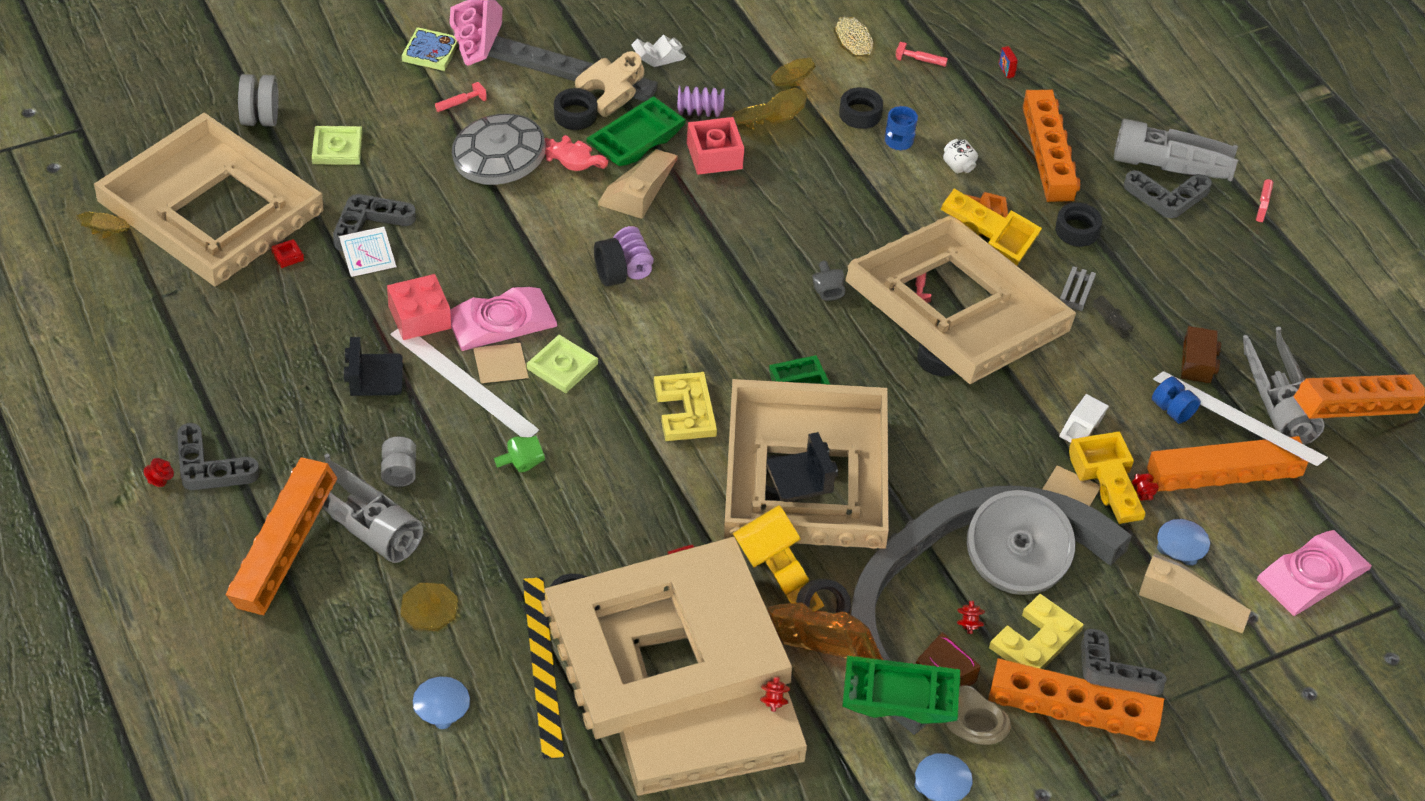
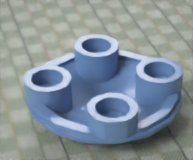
M1173 519L1164 523L1159 529L1157 536V549L1160 553L1182 561L1188 566L1195 565L1199 559L1208 553L1210 547L1209 536L1205 530L1196 523L1185 519Z
M451 677L428 679L418 687L413 698V709L422 720L435 724L439 729L450 727L451 723L464 716L470 706V696L467 688L460 681Z
M936 753L927 756L919 763L915 772L916 790L933 801H960L969 793L972 786V773L967 764L950 754Z

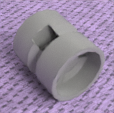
M392 437L384 441L382 445L381 479L384 483L394 487H404L411 484L416 477L415 443L405 437Z

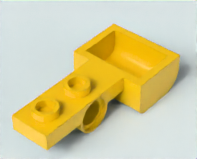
M955 188L941 207L942 211L961 221L978 236L983 234L990 238L988 244L1016 266H1018L1042 230L1041 227L1012 210L1004 218Z
M1120 431L1072 439L1069 448L1070 460L1079 480H1099L1101 500L1105 506H1111L1119 524L1144 520L1146 513L1127 475L1131 471L1134 460Z
M778 505L732 534L753 569L766 562L796 612L797 594L810 580L789 548L801 539L781 506ZM817 592L813 594L810 600L811 614L824 607Z

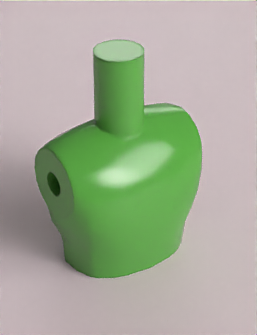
M537 436L511 438L507 442L508 453L494 458L497 468L513 463L519 472H526L545 461Z

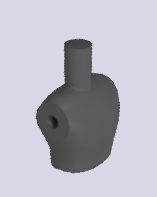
M821 261L819 263L821 272L812 275L814 289L822 300L831 301L841 298L845 294L843 270H830L828 262Z

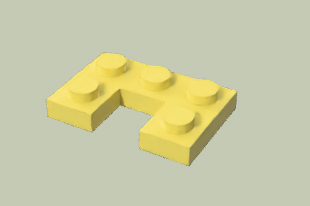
M704 372L654 377L657 402L683 400L685 413L662 415L661 422L665 441L717 436L716 423Z
M1039 594L1023 610L1022 616L1041 630L1028 641L1012 628L1006 626L990 642L989 648L1007 661L1044 669L1082 631L1084 624L1042 594Z

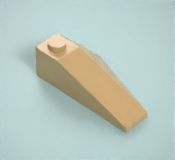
M655 149L609 185L599 200L598 205L643 219L677 161L678 156Z
M1156 553L1151 559L1139 592L1140 596L1242 634L1251 612L1250 609L1181 562Z

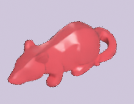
M566 135L562 137L561 142L545 138L546 160L549 162L555 158L564 167L573 171H583L592 165L604 169L608 165L609 161L606 157L602 155L591 156V147L579 140L573 144Z

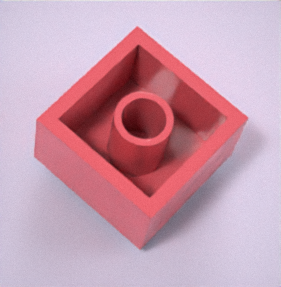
M733 117L688 122L687 145L697 175L743 169L744 146Z
M435 274L387 285L388 306L403 340L451 329L450 307Z

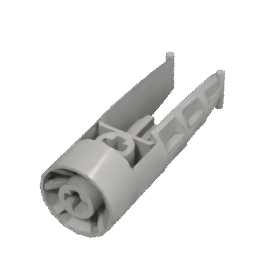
M1123 119L1115 147L1114 160L1138 165L1141 162L1160 166L1162 170L1188 175L1202 174L1210 178L1232 181L1238 159H1234L1238 146H1231L1220 141L1174 129L1164 131L1147 127V123Z
M1281 327L1276 328L1277 347L1292 384H1289L1285 373L1276 371L1275 375L1271 376L1274 389H1271L1270 382L1248 335H1244V354L1247 355L1254 380L1275 430L1288 437L1299 436L1303 445L1311 443L1323 432L1325 424L1322 418L1310 419L1293 397L1305 378L1289 346L1281 336Z
M325 454L326 463H328L337 476L336 482L351 495L347 497L348 501L344 503L335 495L329 493L322 508L334 520L345 526L349 532L388 561L396 563L408 558L422 539L423 525L421 521L382 492L369 485L365 480L331 461L330 455Z

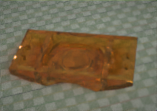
M804 603L780 604L770 606L767 610L782 644L847 658L848 655L883 660L870 629L845 611L833 614L824 611H812Z

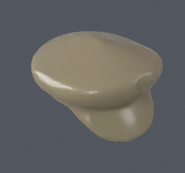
M959 686L957 721L946 722L948 729L971 743L981 745L996 744L1006 738L1011 730V722L1008 715L994 703L986 700L974 688Z

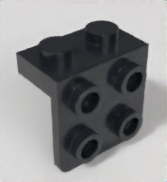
M350 337V348H345V363H349V367H344V382H349L350 396L400 395L403 383V356L399 353L362 354L360 337Z
M819 432L808 434L807 452L768 460L767 468L781 501L790 502L833 493L835 477H838V468L835 461L831 462L828 444L822 441Z

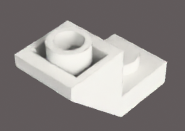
M664 34L654 45L649 42L644 43L639 39H636L632 44L635 52L640 55L641 60L653 67L681 61L686 57L681 49L683 47L677 39H670Z
M1086 394L1070 415L1059 437L1071 443L1072 439L1090 436L1094 428L1099 426L1109 406Z

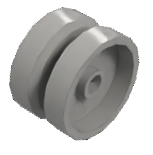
M241 74L238 91V109L242 126H255L258 115L262 126H276L278 118V83L275 75H262L258 86V80L255 75Z

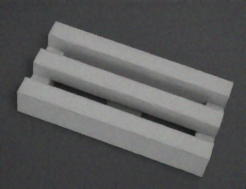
M1073 266L1060 300L1068 307L1082 311L1096 273L1091 272L1089 275L1086 274L1087 270L1084 269L1079 272L1077 267ZM1078 278L1071 299L1068 301L1066 298L1073 280ZM1083 280L1088 281L1079 304L1075 303Z

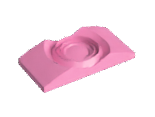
M514 287L500 296L490 299L471 298L450 310L451 328L462 351L557 327V322L540 288Z
M1332 530L1314 536L1299 550L1280 557L1257 577V581L1293 616H1296L1370 570L1372 565L1337 532Z

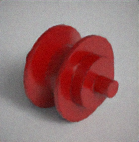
M154 458L151 461V465L144 468V475L149 484L164 487L167 484V480L173 478L174 471L169 461Z
M1136 474L1131 482L1140 501L1153 500V496L1159 490V485L1153 482L1154 477L1152 474Z
M973 600L969 601V605H963V608L957 609L959 613L963 614L962 619L958 620L957 624L967 629L968 634H973V630L984 626V622L979 620V615L984 614L985 611L980 609L979 606L974 605Z
M774 677L773 681H768L767 684L761 685V688L767 692L766 696L760 698V701L765 703L766 706L771 707L772 712H776V708H781L789 703L783 696L785 692L790 691V688L785 686L783 682H779V677Z

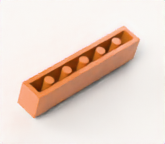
M1299 436L1290 437L1302 444ZM1268 440L1152 451L1147 470L1149 474L1153 475V482L1159 485V490L1157 491L1159 492L1187 488L1196 489L1215 485L1223 486L1225 484L1248 483L1261 480L1271 481L1280 478H1297L1304 475L1308 461Z
M300 457L296 467L293 468L284 489L279 493L273 509L267 515L261 531L255 537L249 553L243 559L238 573L228 587L226 596L237 609L265 615L337 480V476L328 463Z

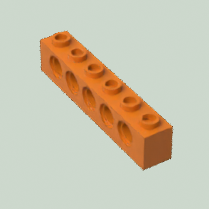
M1026 90L1023 111L1046 201H1074L1076 192L1080 191V179L1076 178L1075 175L1076 164L1071 160L1072 150L1071 146L1067 145V131L1063 130V116L1059 114V101L1055 99L1053 90Z
M1414 374L1306 378L1300 384L1298 391L1293 397L1310 419L1418 413L1425 404V387Z
M999 658L988 701L995 702L1001 706H1011L1023 709L1029 713H1039L1051 716L1054 719L1068 720L1086 727L1092 726L1111 733H1120L1136 737L1139 740L1155 742L1160 728L1164 704L1163 698L1095 685L1085 679Z

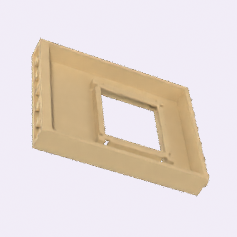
M202 113L94 183L99 203L214 287L229 279L230 276L246 267L254 259L266 253L272 246L283 241L291 233L300 229L304 224L324 211L321 192L206 113ZM229 175L270 202L216 240L176 213L177 210Z
M951 215L939 219L926 227H922L909 235L907 234L894 242H890L877 250H873L858 259L852 260L848 265V273L845 280L969 384L1070 331L1076 315L1075 311ZM951 261L992 294V296L945 318L903 283Z
M732 379L724 539L734 537L733 532L780 505L801 539L796 542L798 544L886 549L888 538L887 388ZM819 432L822 441L828 444L829 456L848 457V505L765 500L767 452L785 454L807 452L808 434ZM761 505H766V509L762 510ZM847 509L852 510L850 515L846 514Z
M735 537L544 589L545 600L541 601L544 615L551 618L552 622L549 623L552 637L553 639L558 638L560 642L557 645L561 661H567L566 673L569 683H575L577 689L574 690L577 705L584 707L583 720L586 729H592L595 739L623 732V728L764 691L761 685L767 684L768 681H773L774 677H779V682L784 684L791 683V663ZM665 586H668V591H664ZM671 597L698 663L624 684L598 617ZM599 605L600 610L595 611V606Z
M671 597L598 617L624 684L648 678L640 647L687 638ZM639 639V643L634 644V640ZM764 690L623 728V732L619 734L637 796L805 762L807 745L789 693L785 692L783 696L789 703L781 708H776V712H772L771 707L766 706L765 703L760 701L761 697L766 696L767 691Z

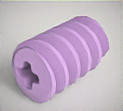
M679 86L677 103L679 115H682L685 109H687L688 115H692L693 110L696 109L697 116H701L702 111L705 110L707 117H710L712 111H714L716 117H719L721 111H723L725 89H722L720 95H718L716 88H713L711 94H709L707 88L704 87L700 94L698 87H695L693 92L690 93L689 86H686L683 92H681Z
M635 226L625 227L618 231L613 238L619 241L623 249L627 265V275L631 279L645 278L652 271L654 259L639 229Z

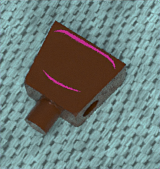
M943 632L916 661V664L960 669V686H971L976 683L981 667Z

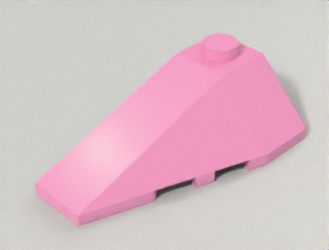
M466 0L451 7L450 25L455 32V39L460 45L459 49L467 66L487 58L502 24L503 8L496 0Z

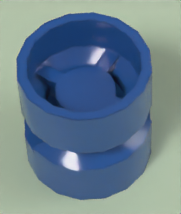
M898 106L888 112L885 142L890 148L906 150L914 144L918 116L913 109Z
M1171 376L1156 388L1152 395V401L1162 410H1167V414L1175 422L1182 424L1195 414L1201 400L1190 390H1185L1186 387L1177 378Z

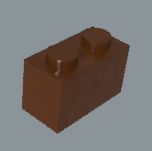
M1188 326L1183 341L1181 379L1211 383L1213 374H1218L1220 360L1216 359V356H1219L1221 342L1217 341L1218 331Z

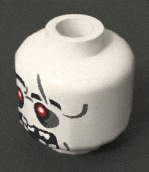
M954 139L944 148L943 159L955 173H969L976 167L975 162L978 154L967 140Z

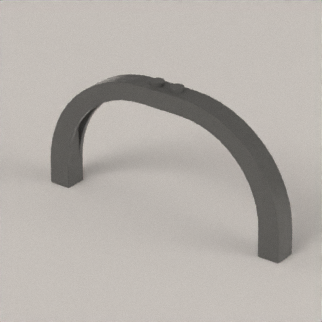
M994 486L970 490L949 497L928 509L917 519H911L898 534H892L887 540L886 549L880 548L865 566L855 588L849 619V640L852 656L891 661L880 641L876 627L875 607L882 591L898 572L936 541L956 529L970 525L978 508L986 500L999 493L1024 490L1048 498L1067 516L1072 526L1075 540L1110 566L1127 552L1132 535L1096 509L1068 496L1048 490L1023 486ZM892 715L895 720L913 735L917 734L927 725L906 717Z

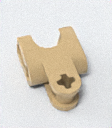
M630 51L624 53L613 63L607 58H602L576 78L575 87L589 92L596 89L604 90V94L597 100V112L602 117H607L635 95L636 89L632 85L640 81L645 74L641 57L636 52Z

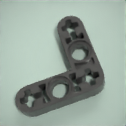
M1130 171L1126 174L1124 188L1167 218H1176L1209 194L1212 181L1206 175L1196 174L1170 192L1139 171ZM1148 192L1156 193V194H1158L1159 196H1157V197L1150 196V195L1148 194ZM1180 194H1187L1191 198H1184Z
M362 194L352 195L347 200L334 230V246L337 250L343 251L339 236H343L345 233L361 232L366 220L409 226L416 221L415 207L407 202ZM386 208L387 211L380 213L377 212L376 209ZM349 220L357 221L354 225L346 224Z
M187 423L178 429L180 476L182 485L186 489L200 490L249 484L259 478V465L254 458L241 457L205 462L201 428L197 424ZM191 434L193 437V443L188 444L187 438L188 435ZM189 453H196L199 455L196 459L188 460L184 458ZM247 468L250 469V472H244V471H245V469H247ZM218 470H224L227 472V474L223 477H216L213 475L214 472Z
M1088 629L1084 632L1081 654L1083 677L1086 681L1095 685L1149 695H1160L1163 693L1167 678L1162 672L1144 667L1110 662L1108 636L1097 629Z

